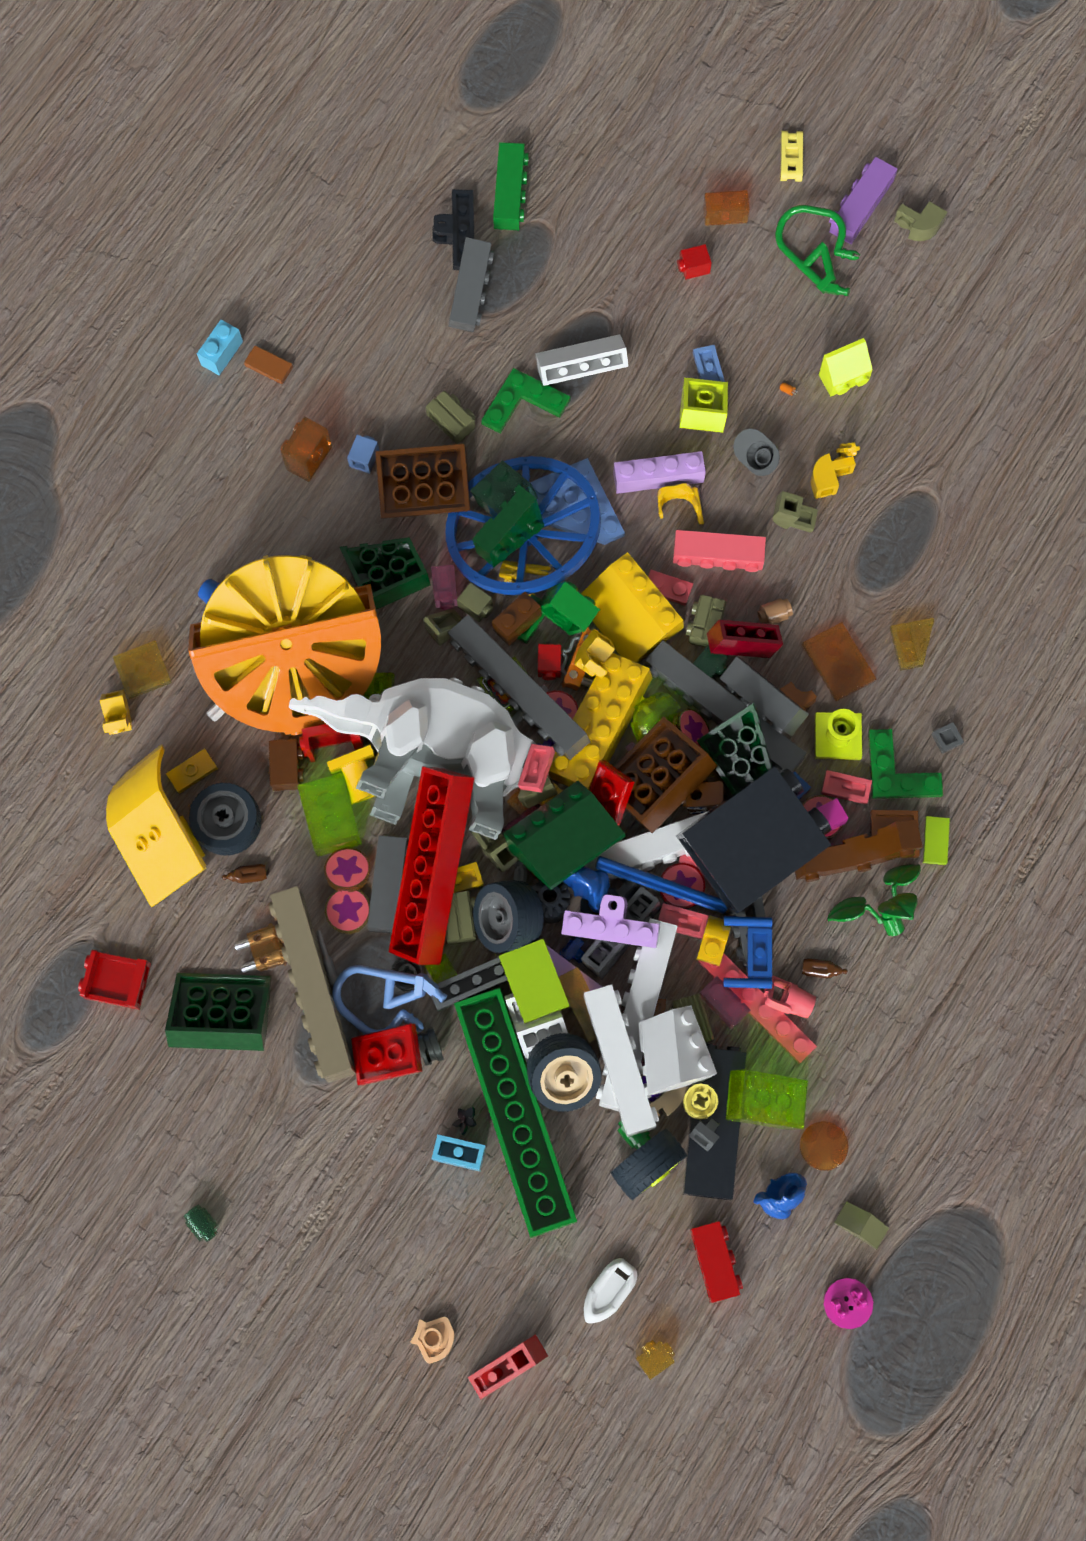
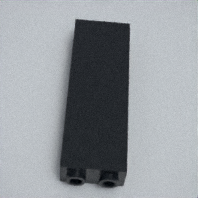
M706 1044L717 1074L701 1083L709 1085L714 1089L718 1097V1105L714 1113L707 1119L698 1120L690 1117L687 1144L688 1156L686 1157L682 1195L731 1201L733 1200L747 1052H741L739 1047L728 1046L727 1050L717 1049V1045ZM713 1119L719 1124L714 1131L719 1138L707 1152L691 1139L689 1135L700 1121L707 1125Z

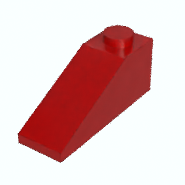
M535 1334L469 1376L468 1379L481 1400L547 1358L548 1354Z

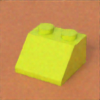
M862 338L824 355L819 377L830 397L836 394L842 395L856 385L858 387L863 386L869 381L873 369L865 339Z
M684 377L679 428L723 433L728 414V382Z

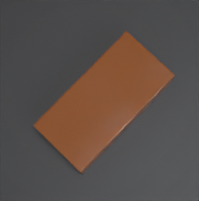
M257 346L253 347L244 361L246 367L280 384L284 383L293 368L292 363Z

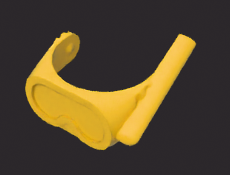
M682 483L675 486H665L658 490L657 498L660 519H663V505L671 499L680 498L689 501L693 505L698 525L704 524L697 487L692 488L689 484Z

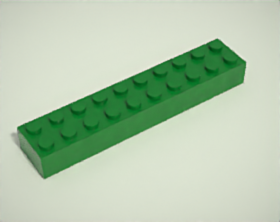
M500 988L454 1003L530 1238L577 1223L537 1099L529 1085L527 1069Z

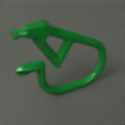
M797 205L788 209L781 216L776 227L775 238L779 249L823 294L844 295L848 297L850 288L834 284L836 276L829 249L823 242L803 261L783 240L785 224L793 215L797 213H810L827 216L836 222L839 230L834 255L841 257V259L857 260L859 257L854 256H860L857 251L843 248L846 237V226L843 218L831 209L810 205ZM820 256L822 257L826 273L824 279L810 268Z

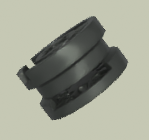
M404 958L396 960L391 969L414 975L425 974L422 965ZM395 981V986L402 991L409 992L415 988V984Z
M434 1028L429 1029L424 1034L421 1032L417 1033L419 1048L425 1065H431L432 1061L435 1060L438 1062L444 1060Z

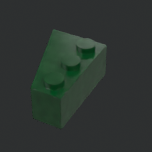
M519 484L514 489L516 494L508 503L504 501L500 507L503 509L493 520L490 517L472 539L477 554L493 567L503 562L512 552L523 546L528 539L539 533L544 527L537 499Z

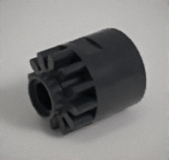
M538 879V882L532 888H534L542 903L543 923L553 924L563 920L565 910L569 911L570 909L568 886L562 882L550 890ZM547 897L555 898L553 902H547L544 899Z

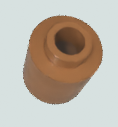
M779 598L760 605V611L757 612L761 623L777 624L788 620L789 616L793 615V610L787 598L783 600Z

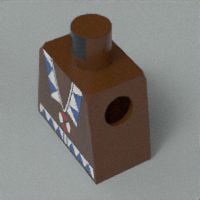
M723 781L701 783L679 807L686 806L692 815H699L712 810L727 799V790Z

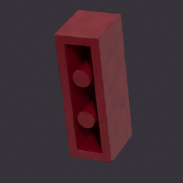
M719 619L707 632L710 653L771 658L783 645L779 625Z

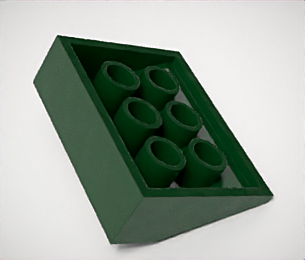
M576 781L505 831L504 836L509 851L552 890L623 839L625 833L593 793L579 781Z
M177 973L165 1027L168 1047L264 1051L268 1026L271 976Z

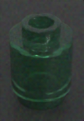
M198 1204L183 1216L186 1220L185 1224L199 1242L203 1240L209 1242L218 1234L216 1229L219 1225L205 1207L201 1208Z

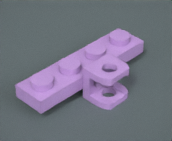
M605 895L601 901L599 915L565 910L562 934L657 948L660 924L626 919V898ZM613 901L617 903V908L615 910L611 908V903Z

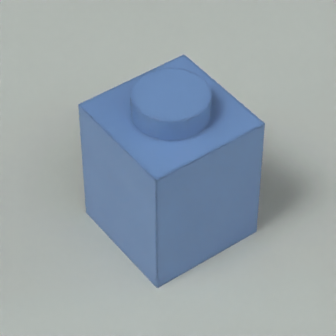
M357 435L347 457L349 467L370 474L376 460L375 451H379L378 442L370 436L362 437Z

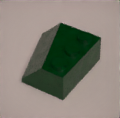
M410 537L385 540L382 543L372 545L363 543L357 547H339L356 586L360 587L371 584L376 610L431 586L428 573Z
M754 703L697 740L701 748L716 763L717 767L715 769L732 794L765 770L772 768Z

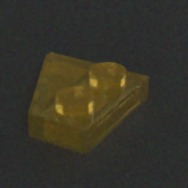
M934 618L892 625L890 627L900 671L924 665Z

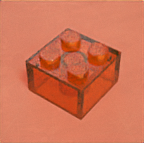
M305 416L301 422L296 423L292 436L289 440H285L281 446V455L287 471L310 482L332 449L327 428Z

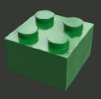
M565 581L549 588L538 603L541 606V613L568 635L586 631L600 611L595 606L596 603L593 599L583 596L578 592V588L574 584Z

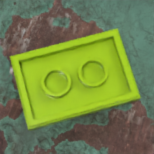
M544 939L499 956L524 1024L570 1007Z

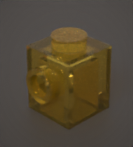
M653 1339L641 1347L643 1352L635 1357L649 1380L675 1363L672 1359L675 1353L667 1342L662 1344L660 1340L656 1343Z

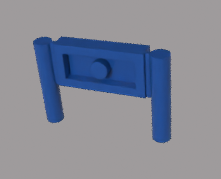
M724 916V926H748V978H723V987L772 989V917Z

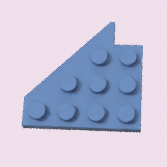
M588 458L570 465L589 481L597 496L601 512V528L597 542L606 545L624 537L625 532ZM553 472L530 482V494L537 499L538 506L560 476L559 473ZM567 478L542 514V519L587 497L578 485ZM590 506L549 526L570 533L587 534L591 519Z

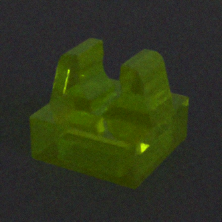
M446 954L442 955L440 965H425L436 984L457 975Z

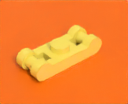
M781 131L780 181L795 179L797 182H802L803 131H796V133ZM788 166L795 167V170H788Z

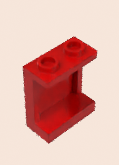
M328 724L303 728V736L299 737L301 750L305 757H309L311 763L316 762L314 750L317 748L352 742L355 751L364 747L361 735L339 733Z
M92 949L90 955H87L85 959V976L79 982L78 991L80 996L88 1000L140 1010L151 963L144 959L138 958L135 960L100 953Z

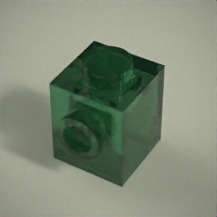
M708 645L693 664L710 678L714 679L716 675L720 677L727 669L726 662L728 657L725 654L710 653Z

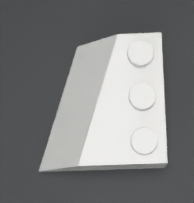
M691 1005L669 1010L638 1023L640 1047L645 1059V1065L642 1066L643 1075L646 1076L647 1087L644 1088L645 1097L699 1084L717 1074Z

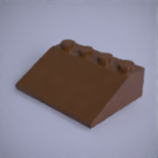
M465 444L375 451L381 519L470 511L468 464Z
M664 716L615 766L616 769L635 782L626 810L652 834L717 767L708 753Z

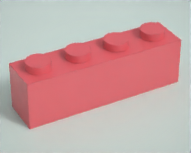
M676 530L673 563L682 567L700 565V567L706 569L713 568L714 566L722 567L725 570L739 568L745 569L748 572H757L763 569L766 537Z

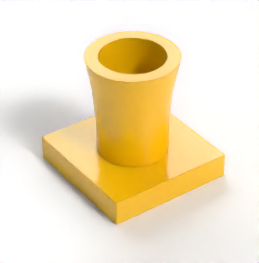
M371 745L327 762L332 775L342 771L349 791L351 805L375 797L370 793L355 789L361 774L368 769L366 761L375 758Z

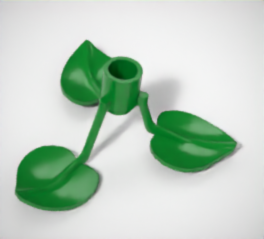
M919 864L900 865L885 873L883 881L886 885H892L893 898L882 902L878 906V912L881 916L869 904H866L867 901L864 897H851L839 902L830 911L827 918L828 922L852 921L861 917L865 910H868L877 919L878 924L883 923L888 936L901 934L905 930L902 919H914L918 898L914 893H901L897 895L896 889L898 885L906 886L915 881L921 872V866Z

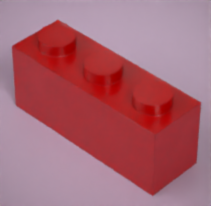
M720 1221L690 1229L710 1303L739 1296V1290L743 1289L739 1274L735 1275L732 1265L736 1264L733 1251L727 1249L725 1241L729 1240L726 1226H721Z

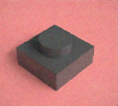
M954 722L933 731L931 734L942 754L964 743Z

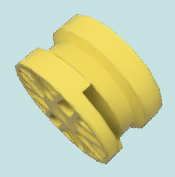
M702 1083L690 1087L683 1099L686 1113L698 1120L710 1117L718 1105V1097L714 1089Z

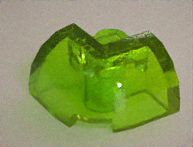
M657 692L634 706L635 711L631 727L638 742L663 716L681 730L680 719L676 712L681 707L671 695Z

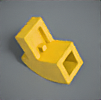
M826 454L818 459L811 476V488L815 499L837 494L839 488L837 477L852 474L856 463L853 456L848 458L841 456L832 461L830 454Z
M593 629L581 644L575 657V665L592 677L596 674L603 678L608 672L604 662L615 650L612 641Z
M124 689L102 694L99 701L104 715L102 724L104 732H109V735L132 730L131 715Z
M709 915L697 960L720 966L731 926H724V919Z

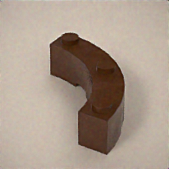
M917 820L894 822L878 829V834L874 836L863 834L844 839L842 841L843 844L828 847L796 870V880L805 879L806 882H813L819 880L821 876L852 870L865 872L871 870L873 865L899 857L907 858L914 856V851L923 848Z

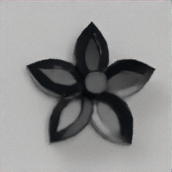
M470 1107L466 1111L458 1108L457 1115L460 1119L456 1120L452 1125L457 1128L461 1127V1135H465L468 1126L474 1127L477 1125L473 1119L475 1108Z

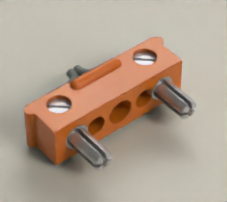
M589 627L581 633V636H575L571 640L569 648L562 651L561 655L564 656V661L561 666V672L565 675L561 684L563 688L569 687L577 691L581 684L590 688L593 680L584 677L585 671L575 665L576 654L581 644L592 631ZM578 639L579 641L568 669L565 671L564 667L568 659L566 653L571 651L575 640Z

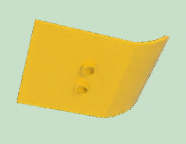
M163 744L149 753L117 781L108 796L106 806L108 831L151 907L157 905L204 871L207 866L203 860L205 854L183 815L179 817L162 789L160 768L165 751Z

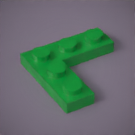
M513 368L482 418L481 424L501 434L521 399L560 418L571 401V397L548 385L543 386V383Z
M892 729L868 731L872 799L943 796L942 773L895 774Z

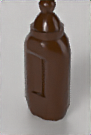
M265 864L239 866L227 875H222V879H228L240 884L263 881L267 879Z
M803 959L802 974L806 976L828 979L842 973H848L847 969H842L829 960Z

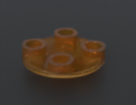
M826 1121L816 1122L803 1132L800 1139V1151L810 1167L823 1171L832 1170L840 1166L846 1159L848 1140L843 1130L837 1125Z

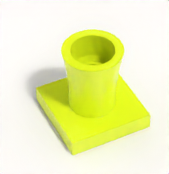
M838 709L833 713L816 712L815 759L861 760L862 713H854L848 709Z

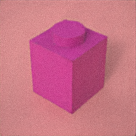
M837 798L817 808L825 816L832 830L846 824L848 816Z

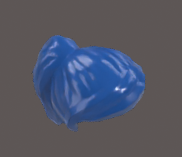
M584 866L564 880V883L573 889L575 897L580 896L588 900L591 910L595 913H600L602 898L608 895L610 887L609 876L604 871H594Z
M789 1173L777 1179H770L766 1192L757 1193L753 1202L760 1204L763 1211L772 1218L786 1219L790 1216L791 1210L795 1209L803 1201L807 1186L806 1179L798 1173Z

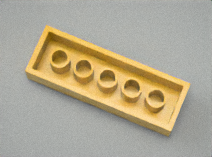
M615 653L608 657L604 662L608 672L603 678L595 676L573 718L587 733L590 743L571 760L565 755L560 757L555 752L549 770L551 779L566 786L579 781L588 790L590 789L599 760H605L609 763L639 706L642 696H644L653 679L650 668Z

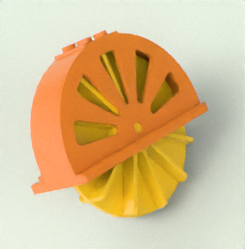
M265 555L261 559L254 560L236 569L231 574H228L212 593L205 607L202 621L190 624L188 651L197 678L203 689L215 704L228 715L258 729L285 732V735H299L302 733L303 728L326 724L316 716L290 709L289 702L292 698L302 700L304 697H307L311 700L316 696H324L338 701L354 694L363 696L376 673L381 651V634L371 584L353 588L348 580L338 572L321 562L312 560V557L308 556L305 558L291 555L270 557Z

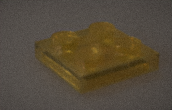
M156 641L113 656L129 699L172 683Z

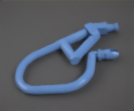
M354 965L343 970L337 977L332 991L334 1004L339 1013L363 1034L398 1027L403 1020L407 1024H416L418 1032H421L424 1026L419 1019L413 1016V1013L410 1014L404 1009L400 1010L391 1024L384 1029L375 1030L365 1025L345 1007L341 999L342 985L353 974L360 973L386 979L383 1008L392 1009L425 996L426 992L430 996L433 995L438 998L441 1003L447 997L439 989V986L428 977V974L420 973L414 975L363 965ZM395 981L415 984L414 990L394 997Z

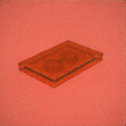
M842 622L802 643L836 702L876 681L875 675Z

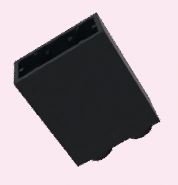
M776 767L765 770L676 835L679 842L730 913L741 912L831 846L825 837L832 830L829 822L816 807L807 812L797 798L804 791L797 777L787 768L779 773Z

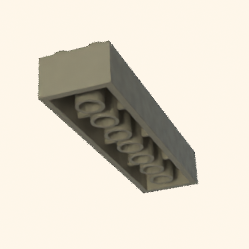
M298 886L271 894L272 902L268 903L272 917L274 916L275 921H278V924L275 925V930L278 938L285 945V947L281 948L284 960L287 961L288 965H291L288 974L291 983L298 989V992L294 994L298 1007L300 1006L301 1010H304L305 1015L301 1016L305 1030L307 1029L308 1033L310 1032L311 1038H308L311 1052L317 1055L318 1061L314 1062L318 1076H321V1078L330 1083L355 1075L356 1071L338 1010L334 1004L332 990L304 896Z

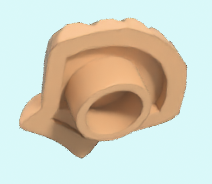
M441 1317L427 1323L419 1320L417 1330L410 1343L418 1345L428 1364L437 1362L449 1354L455 1337L450 1320L447 1317Z

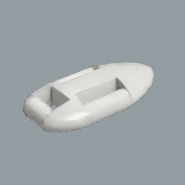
M623 1258L610 1262L588 1290L584 1303V1318L587 1323L601 1322L609 1318L618 1310L634 1288L637 1281V1270ZM617 1267L629 1276L627 1280H624L614 1272Z

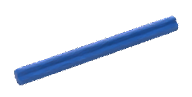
M599 856L596 861V869L722 914L726 913L728 909L718 897Z

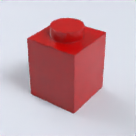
M706 244L680 251V259L677 260L679 272H683L685 280L710 274L712 262Z
M538 644V677H542L544 680L561 678V645Z

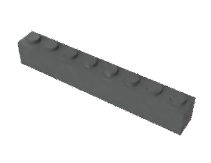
M469 615L464 617L448 632L452 639L449 642L457 652L462 650L466 654L464 656L465 660L472 667L476 665L480 669L478 671L479 674L486 681L491 680L494 683L493 688L500 696L505 694L509 698L507 702L515 711L520 709L524 713L523 719L530 726L534 724L539 729L537 733L543 740H550L554 744L552 747L560 757L565 755L571 760L590 743L587 733Z
M663 640L645 660V666L650 668L652 678H659L664 682L663 685L667 690L672 693H678L686 705L690 707L693 705L699 710V714L708 721L711 719L717 726L747 707ZM758 716L772 767H776L779 773L786 768L793 773L804 760L807 753Z

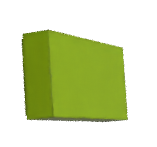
M925 817L923 863L947 865L950 818Z

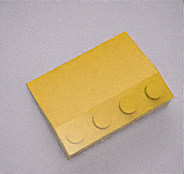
M628 552L612 563L581 593L583 596L593 599L596 603L595 606L600 609L592 622L604 636L612 641L616 652L620 656L636 663L653 652L662 640L666 642L684 628V620Z

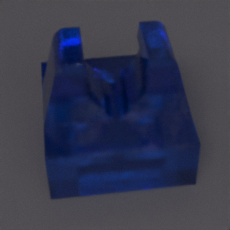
M572 937L560 951L559 955L567 961L573 958L576 962L582 963L581 958L585 952L580 948L584 942L578 937Z

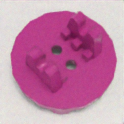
M844 1278L836 1280L828 1287L823 1297L826 1315L832 1323L840 1328L854 1329L861 1327L868 1321L873 1311L871 1292L865 1284L856 1279Z

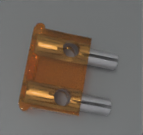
M269 923L267 927L247 933V939L234 943L236 950L250 946L254 961L241 965L243 973L253 969L264 971L279 965H287L281 950L283 947L281 939L278 938L275 925Z

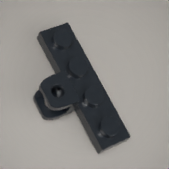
M452 189V214H437L434 216L432 240L437 244L452 245L453 270H459L466 237L474 239L473 190Z

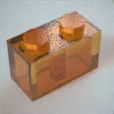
M748 190L705 193L703 203L705 226L748 222L750 210Z

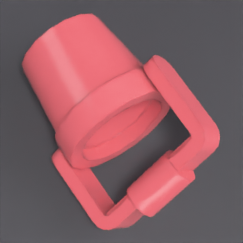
M772 976V989H764L765 1004L771 1008L808 1018L813 1011L816 996L799 988L794 983ZM775 986L784 989L780 1001L772 998Z

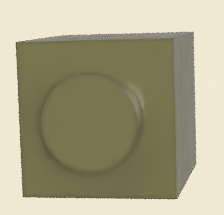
M471 582L457 599L458 608L478 622L483 617L487 618L493 610L492 597Z

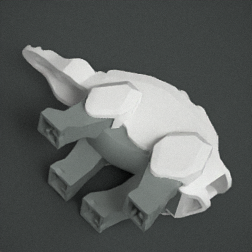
M420 678L388 688L383 691L382 695L373 694L369 700L361 695L354 694L338 701L324 696H316L311 700L307 697H304L302 700L292 698L289 702L290 709L316 716L339 733L361 735L371 741L378 754L374 765L361 774L355 789L377 796L370 816L395 825L401 818L413 777L417 776L420 778L422 766L445 768L474 777L470 800L473 817L468 830L496 840L504 825L503 797L519 787L518 783L523 771L522 767L531 744H536L533 740L519 732L509 712L490 695L484 693L485 691L482 688L462 685L463 682L456 678H450L449 680L446 678Z

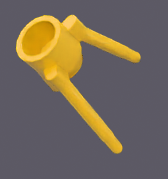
M507 560L502 562L499 577L504 578V582L515 583L513 580L517 579L518 562ZM526 564L525 573L546 576L549 573L541 570L549 571L551 567Z

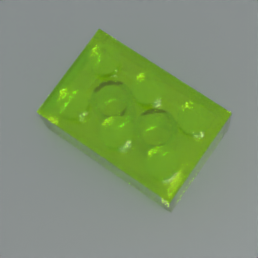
M342 773L297 785L317 857L362 845L346 781Z
M746 1069L730 1071L726 1120L785 1130L804 1129L808 1080Z

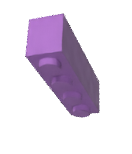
M877 157L874 158L871 164H866L862 171L863 176L860 180H855L851 187V194L844 196L840 204L841 208L837 212L845 222V241L850 244L853 243L896 177L898 169ZM830 218L829 223H831L829 232L838 237V226Z

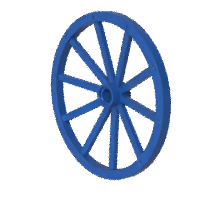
M528 456L513 458L492 465L469 481V498L485 485L501 505L506 500L491 480L512 471L522 470V487L530 493V469L553 471L559 473L560 476L539 505L541 516L567 478L578 485L587 498L544 518V527L590 506L591 519L587 534L540 530L539 533L528 539L520 547L517 579L515 583L496 581L485 577L495 568L489 563L479 572H476L463 560L459 551L475 548L472 540L457 543L456 531L459 517L463 516L486 523L490 516L471 510L448 513L445 530L446 543L451 558L462 575L485 590L504 595H521L523 592L531 594L546 590L574 574L592 553L601 528V512L594 489L589 481L575 468L552 458ZM538 537L583 542V544L572 559L562 566L540 543ZM533 545L556 571L544 577L524 582L528 546Z

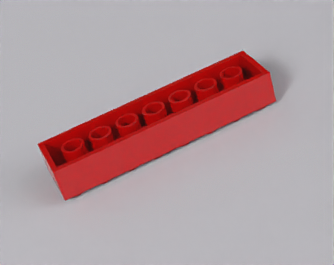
M422 766L389 953L418 965H440L474 777L445 768Z

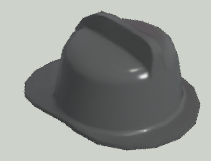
M746 429L735 438L734 453L738 460L757 476H766L777 468L780 460L779 450L762 432L757 429Z

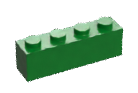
M499 142L493 214L494 229L519 231L520 222H524L525 210L521 209V203L526 202V190L522 189L523 184L527 185V171H524V166H528L529 153L525 152V144Z

